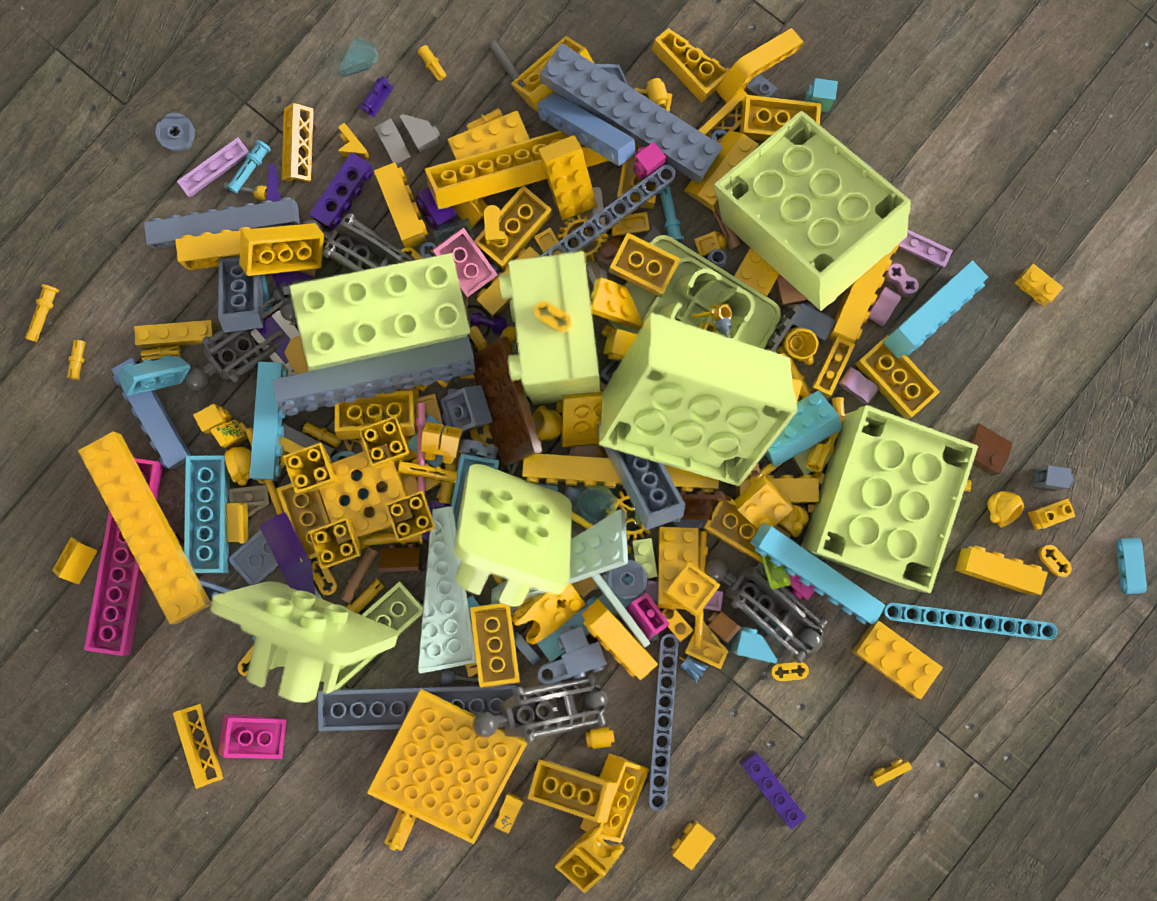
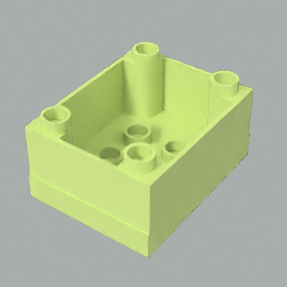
M802 110L714 184L722 222L820 311L828 304L834 302L836 297L907 237L911 200Z
M584 251L509 261L510 273L499 274L502 299L513 298L510 299L512 321L516 322L519 354L509 355L511 380H521L523 382L525 396L530 397L533 405L556 403L558 400L562 401V395L601 392ZM541 301L554 305L570 316L572 321L571 328L567 332L560 333L537 319L534 313L535 306ZM548 307L539 309L541 312L540 316L546 314L551 317L552 314L548 312ZM557 317L554 318L559 324L558 327L567 325L566 318L562 320Z
M650 313L602 393V424L600 426L599 445L740 486L797 412L796 396L793 393L790 358L666 318L662 315Z
M867 405L845 414L842 430L839 432L835 449L819 492V502L815 504L801 547L816 557L897 586L923 593H931L978 446Z

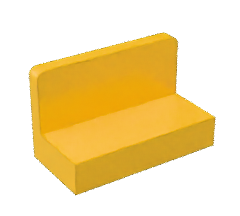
M482 198L453 205L452 207L468 229H472L479 220L484 219V210L488 205Z
M228 502L226 503L227 542H240V544H244L248 541V503Z
M71 537L52 571L60 578L80 584L97 554V550Z

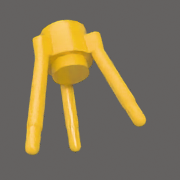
M710 304L709 308H713V310L691 315L692 318L711 316L714 321H718L727 317L730 319L732 311L728 304Z

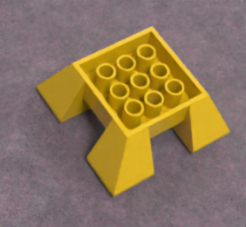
M397 416L358 429L366 451L333 462L321 443L283 456L295 494L320 490L331 524L308 531L321 569L360 556V538L393 527L397 541L400 542L436 529L423 491L407 496L400 473H397L396 463L409 454ZM357 471L362 472V478L359 481L354 480V474ZM385 482L387 490L380 493L378 487L381 483ZM367 489L369 495L366 499L362 500L360 492ZM344 496H349L350 503L347 506L342 505V498ZM373 507L375 515L372 518H368L366 512L369 508Z

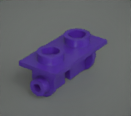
M378 77L360 104L359 109L375 118L394 86L389 84L386 78Z

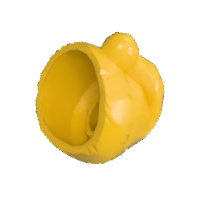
M797 327L786 333L782 345L786 354L791 358L805 362L806 365H811L814 362L813 355L818 349L819 342L813 331Z
M541 405L532 415L536 425L537 436L540 441H551L561 434L562 416L555 410H548L545 406Z
M232 447L225 452L226 466L232 481L237 482L239 486H245L248 480L251 479L252 451L244 447Z
M1007 491L996 492L987 502L991 513V522L997 523L1001 528L1015 521L1024 509L1021 497Z
M792 504L794 510L776 526L797 538L802 532L803 525L808 522L809 516L801 506Z

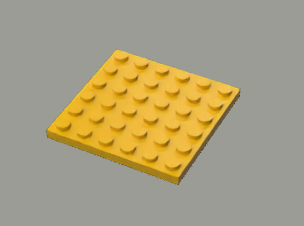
M420 689L367 794L474 844L527 742L521 737L505 736L504 730L501 727L497 728L496 732L490 737L478 736L473 729V720L476 715Z

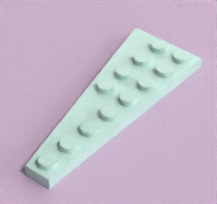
M452 506L432 509V518L436 529L430 530L418 662L419 674L477 663L466 590L456 581V572L461 560L454 553L457 532Z
M617 510L571 539L570 578L568 584L628 564L626 519L623 510ZM507 580L492 589L491 605L501 603L498 602V599ZM531 587L525 599L545 593V591Z

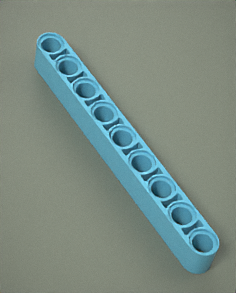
M885 603L886 607L881 613L884 619L1002 635L1052 640L1057 635L1056 626L1049 622L947 609ZM890 606L895 609V614L892 617L887 613ZM910 608L914 611L912 619L907 617V611ZM929 611L933 613V619L930 622L926 619V614ZM947 614H951L953 618L950 624L945 621ZM967 616H969L972 620L970 626H966L965 624V618ZM986 619H989L991 622V626L988 629L984 626ZM1006 621L1010 624L1008 631H1005L1003 627ZM1028 624L1029 631L1025 634L1023 626ZM1044 626L1048 628V634L1046 636H1044L1042 633V629Z

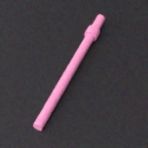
M417 403V418H415V426L417 427V464L425 466L424 452L421 451L422 432L427 418H425V403ZM417 476V492L423 491L425 496V477Z

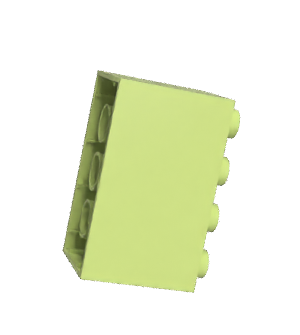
M452 253L290 286L291 300L308 372L459 339L471 333Z

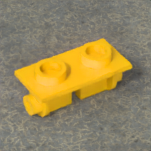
M401 809L398 810L384 842L389 845L388 848L403 850L417 818L416 816Z

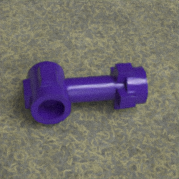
M479 312L472 313L470 323L474 326L479 327L482 324L492 327V331L495 334H501L507 327V321L504 317L499 316L496 320L482 317V314Z

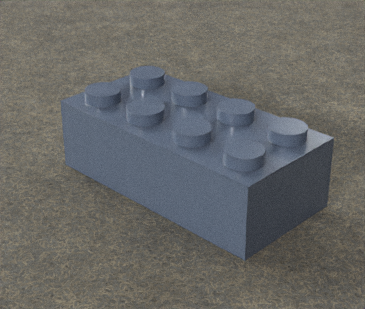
M240 256L219 259L218 319L224 333L263 328V275L247 276L239 265Z

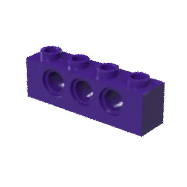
M351 152L310 212L311 218L320 222L322 226L330 231L336 228L341 221L343 213L348 212L351 208V202L354 197L360 195L365 181L368 182L372 177L373 169L371 164ZM353 174L358 175V177H357L356 180H354V181H350V180H349V178H350L351 175H353ZM341 190H347L345 196H339ZM331 205H336L337 208L335 211H328V208Z
M753 751L739 762L790 829H793L806 818L756 751Z

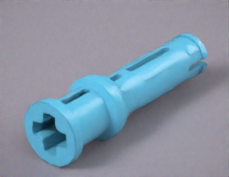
M256 140V145L252 151L246 154V161L229 185H227V188L233 193H238L255 167L262 164L261 160L266 153H270V147L264 142Z
M668 186L660 192L666 219L664 228L667 230L668 236L681 243L684 241L680 231L681 222L676 217L671 188Z

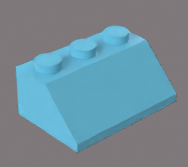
M167 355L159 360H145L141 364H126L121 368L118 377L125 395L130 396L181 384L190 370V365L178 355L173 357Z
M741 627L734 635L730 652L777 663L775 655L762 635L757 634V630Z

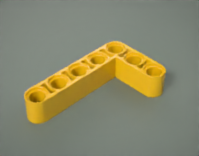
M791 28L751 51L732 66L716 88V92L727 104L737 93L745 89L752 78L798 51L804 44L803 40Z

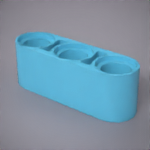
M1139 537L1120 538L1116 542L1121 590L1123 594L1145 593L1147 583L1141 539Z

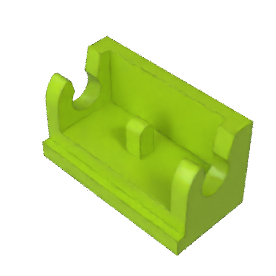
M767 554L765 557L761 555L771 589L791 585L789 575L784 571L786 567L783 565L779 567L769 561L771 557Z

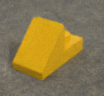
M345 123L341 124L338 127L341 132L339 136L346 145L338 150L340 156L349 157L352 152L361 159H368L370 156L364 146Z

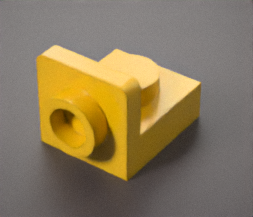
M713 231L694 239L698 253L702 257L709 255L714 249L726 250V239L720 232Z

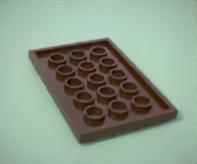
M508 336L499 338L473 355L475 366L473 375L476 385L482 386L493 422L488 425L494 445L499 448L497 455L501 468L508 467L542 452L541 441L535 430L536 425L529 410L530 404L524 393L523 382L521 380H511L509 355H513V348L508 340Z

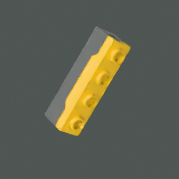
M283 423L281 425L284 426V436L280 439V445L283 447L282 454L284 455L287 452L293 453L321 443ZM322 444L330 458H332L337 451Z

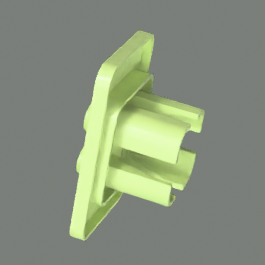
M661 235L649 242L680 258V261L662 298L628 281L624 285L630 292L643 325L650 313L662 315L693 327L702 322L715 323L716 321L711 316L692 318L691 315L713 310V308H709L710 304H728L732 311L730 318L732 328L729 332L731 339L761 349L765 348L769 337L774 332L781 318V311L777 303L670 236ZM608 319L610 326L614 329L637 335L641 328L635 329ZM718 331L715 333V334H718V335H721V336L726 337L725 334H720V333H718Z
M482 464L471 465L465 477L454 553L461 560L456 572L457 583L463 589L479 595L490 572L508 578L498 602L510 606L521 605L531 587L551 594L562 593L570 578L572 512L570 500L559 492Z
M267 581L218 594L213 597L211 611L214 614L241 625L240 627L243 631L256 636L246 677L247 680L262 688L265 686L268 670L283 666L285 669L278 695L295 702H308L315 699L320 681L324 682V693L327 694L334 691L340 665H350L388 650L396 645L398 632L389 626L354 613L344 606L320 599L310 592L290 588L289 585L280 582Z

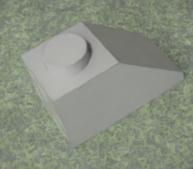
M402 114L400 116L402 124L420 154L439 144L438 136L440 134L435 125L431 126L429 121Z
M391 118L374 127L393 163L395 162L398 165L411 158Z

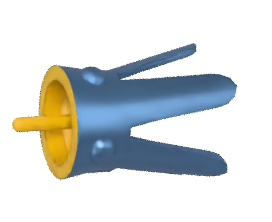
M690 655L685 660L679 657L684 661L680 667L686 670L697 683V680H699L698 675L702 676L703 671L709 666L695 661Z

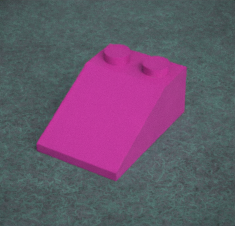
M223 713L218 753L223 758L282 759L287 720L246 714Z

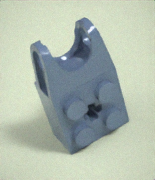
M599 641L588 643L589 645L568 653L564 652L561 654L562 658L543 664L539 668L538 679L543 684H551L570 677H574V680L586 676L585 672L592 670L593 673L603 670V665L607 663ZM550 669L553 672V676L546 679L543 677L542 671Z

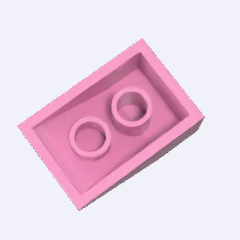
M464 228L459 229L431 250L434 256L453 254L460 289L466 297H469L497 276L495 270Z

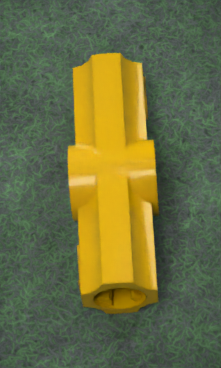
M840 431L813 446L806 462L807 468L814 472L823 471L829 455L834 452V443Z

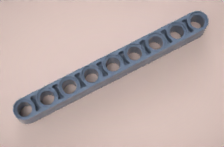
M669 165L660 167L539 257L552 256L555 251H561L563 254L581 251L671 185L675 177L674 169ZM669 172L671 178L665 180L661 177V174ZM648 183H652L655 185L656 189L654 191H648L645 185ZM636 194L640 197V201L634 203L630 200V196ZM616 206H623L625 212L617 214L614 208ZM607 217L610 222L608 225H601L599 219ZM591 228L594 234L591 237L585 236L583 234L585 229ZM574 239L579 244L576 248H570L568 242Z
M670 633L662 635L659 642L648 802L655 811L663 810L667 804L678 655V639ZM667 637H672L674 640V645L670 648L664 646V640ZM668 656L671 657L673 660L672 665L664 667L662 664L663 659ZM665 676L671 678V684L668 687L661 685V679ZM661 697H669L670 702L667 706L659 704ZM661 716L668 717L667 725L660 726L658 719ZM659 736L667 738L665 745L660 746L656 743ZM664 756L665 763L660 766L656 765V757ZM656 776L664 778V782L661 785L653 783ZM655 796H661L663 800L661 804L654 805L652 799Z

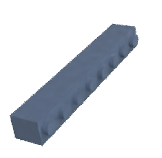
M286 197L276 202L267 200L257 205L247 203L243 207L238 208L228 206L224 210L219 211L209 209L206 210V213L191 212L187 214L188 216L172 215L169 216V219L153 218L150 222H144L146 244L153 249L176 246L175 239H179L183 235H193L194 237L201 236L200 234L204 232H211L212 234L220 233L221 230H231L232 232L239 231V228L242 227L256 229L300 225L298 204L293 199Z

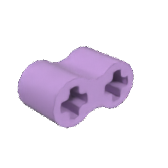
M893 264L889 267L888 271H885L884 277L886 282L894 285L900 296L907 298L918 290V281L908 276L901 264ZM894 271L897 273L895 277L892 275ZM907 285H910L909 290L905 288Z
M884 287L870 309L868 318L883 327L902 296Z
M851 367L838 382L843 389L850 392L864 404H868L879 390L875 383Z

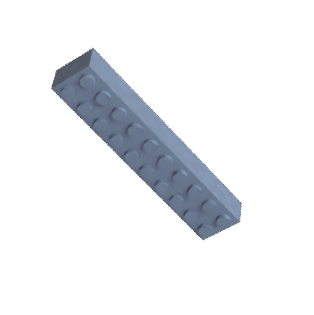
M563 43L559 45L540 73L541 83L580 108L634 138L635 143L640 147H648L651 143L655 142L666 156L665 163L698 184L701 183L722 150L723 146Z
M463 337L273 379L272 381L276 402L283 415L292 416L304 410L314 411L322 406L332 407L344 401L350 403L358 398H372L380 393L390 394L398 389L408 390L416 385H430L438 380L449 381L456 376L467 377L475 372L469 337Z
M517 684L480 689L479 685L334 689V691L327 694L322 689L318 691V731L400 729L420 689L474 715L481 712H489L494 716L500 715V704L515 695L514 690L517 688Z

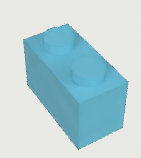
M815 78L813 84H810L808 91H806L804 101L821 103V112L829 113L836 100L838 81Z

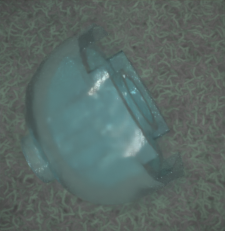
M590 486L582 491L577 498V508H580L581 516L589 523L597 524L616 511L617 502L615 495L605 486Z

